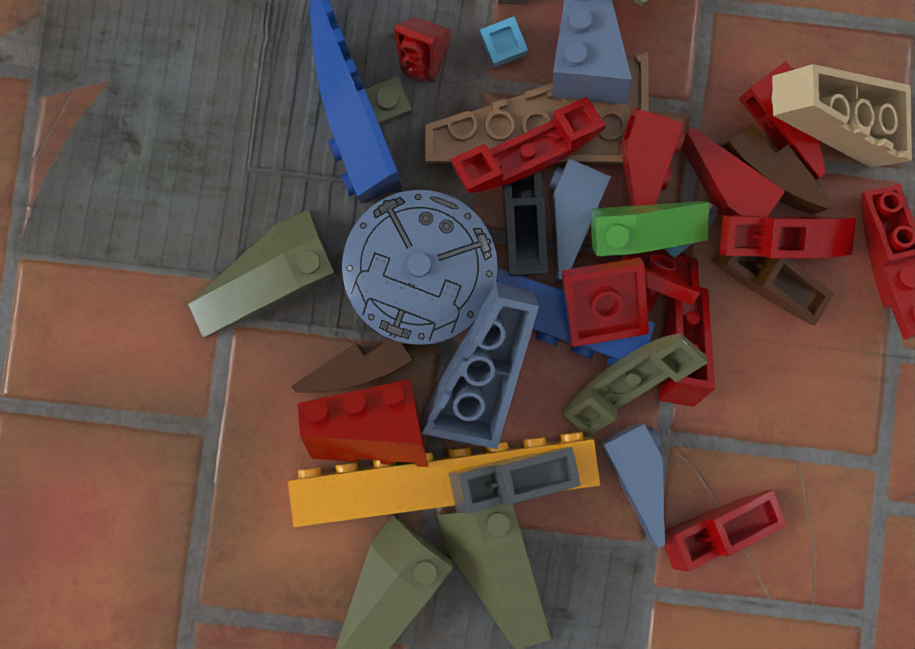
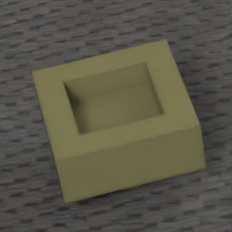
M398 76L365 89L379 126L413 114Z

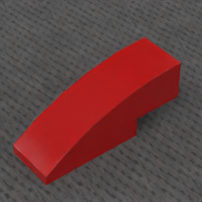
M766 490L723 505L666 530L664 548L674 570L690 572L718 556L729 557L787 526V523L773 490Z

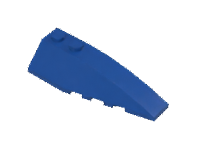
M310 0L312 46L316 73L329 126L334 136L333 139L328 140L335 161L343 160L348 173L341 176L349 196L356 194L360 203H364L402 188L401 182L367 93L363 88L353 58L351 59L346 41L336 22L337 20L330 1Z

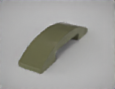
M681 333L654 340L630 352L599 374L569 403L563 411V416L590 437L617 420L619 408L668 377L677 383L707 364L708 357Z

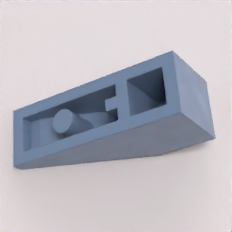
M572 159L567 161L564 169L557 166L548 186L554 189L550 199L555 282L560 284L563 283L562 270L572 268L591 224V208H598L611 178L609 175Z
M635 422L598 443L649 541L659 549L665 545L663 457L658 450L662 443L652 426L646 427L644 423Z

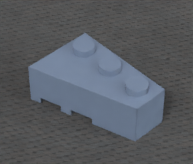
M564 0L553 69L552 97L580 100L587 96L590 101L627 105L632 78L612 0Z

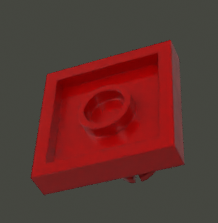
M665 249L622 255V260L640 257L644 262L648 312L652 311L660 293L693 306L700 294L698 259L683 253L674 258Z
M640 257L562 270L569 340L572 347L649 334L644 262Z

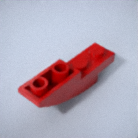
M900 184L863 192L861 201L865 238L877 289L884 309L892 308L902 338L906 340L915 338V221Z
M723 215L719 254L725 256H763L767 258H827L852 255L856 218Z

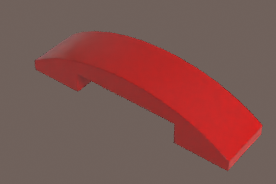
M586 96L554 111L552 121L491 149H488L484 143L450 160L468 193L486 191L528 177L562 160L594 139L605 130L606 125Z

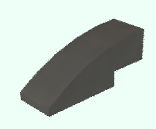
M573 447L519 456L449 473L456 511L466 514L501 504L511 505L581 486Z

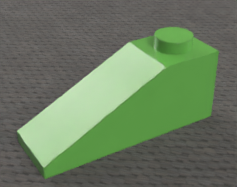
M708 202L591 208L592 247L597 256L638 254L707 241Z

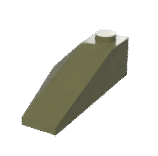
M308 209L275 224L188 305L203 338H206L340 276Z
M501 504L468 514L457 512L456 509L437 514L447 552L513 648L523 649L552 640L513 504Z
M392 514L370 544L335 649H390L452 570L453 559L398 516Z

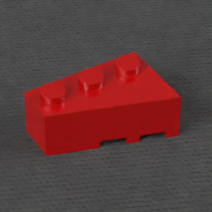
M410 379L297 403L300 437L311 459L358 462V459L380 460L381 464L393 465V462L397 461L416 463L417 467H429L424 438L421 433L418 405Z

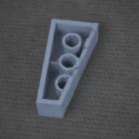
M495 282L475 322L470 326L421 413L422 434L494 449L498 448L539 308L534 291Z

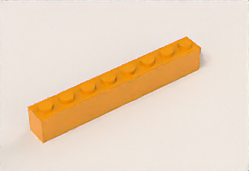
M583 431L560 434V441L546 442L545 436L523 439V446L508 447V441L499 442L497 449L486 447V451L471 452L470 446L448 449L449 456L433 457V452L430 451L426 452L429 467H417L416 463H396V461L393 462V465L381 464L380 460H373L374 466L359 468L358 462H346L336 464V471L321 473L320 467L299 469L298 476L288 480L293 527L454 506L455 501L449 478L450 472L565 447H573L581 486L566 490L600 486L594 439L583 437Z

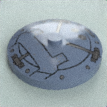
M409 190L380 200L371 206L356 222L344 248L342 258L343 282L353 308L372 329L387 338L412 345L435 344L461 334L475 322L497 279V255L487 227L466 204L454 197L436 191Z

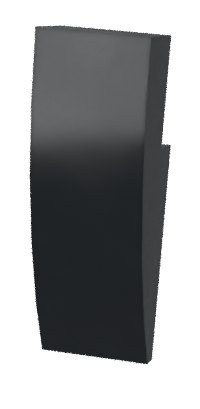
M541 171L502 186L509 276L548 274L544 197H542Z

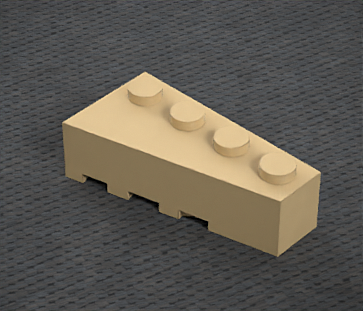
M816 64L772 76L773 93L771 99L773 116L870 168L912 161L911 85Z

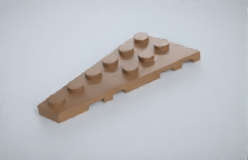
M648 52L627 60L632 78L628 104L590 101L605 123V130L572 154L552 165H566L569 159L583 165H623L620 142L631 109L634 107L649 112ZM553 83L526 91L523 95L508 100L502 99L493 102L490 106L471 112L465 111L425 124L426 165H452L451 158L484 143L488 149H491L552 121L554 111L577 101V99L552 97Z

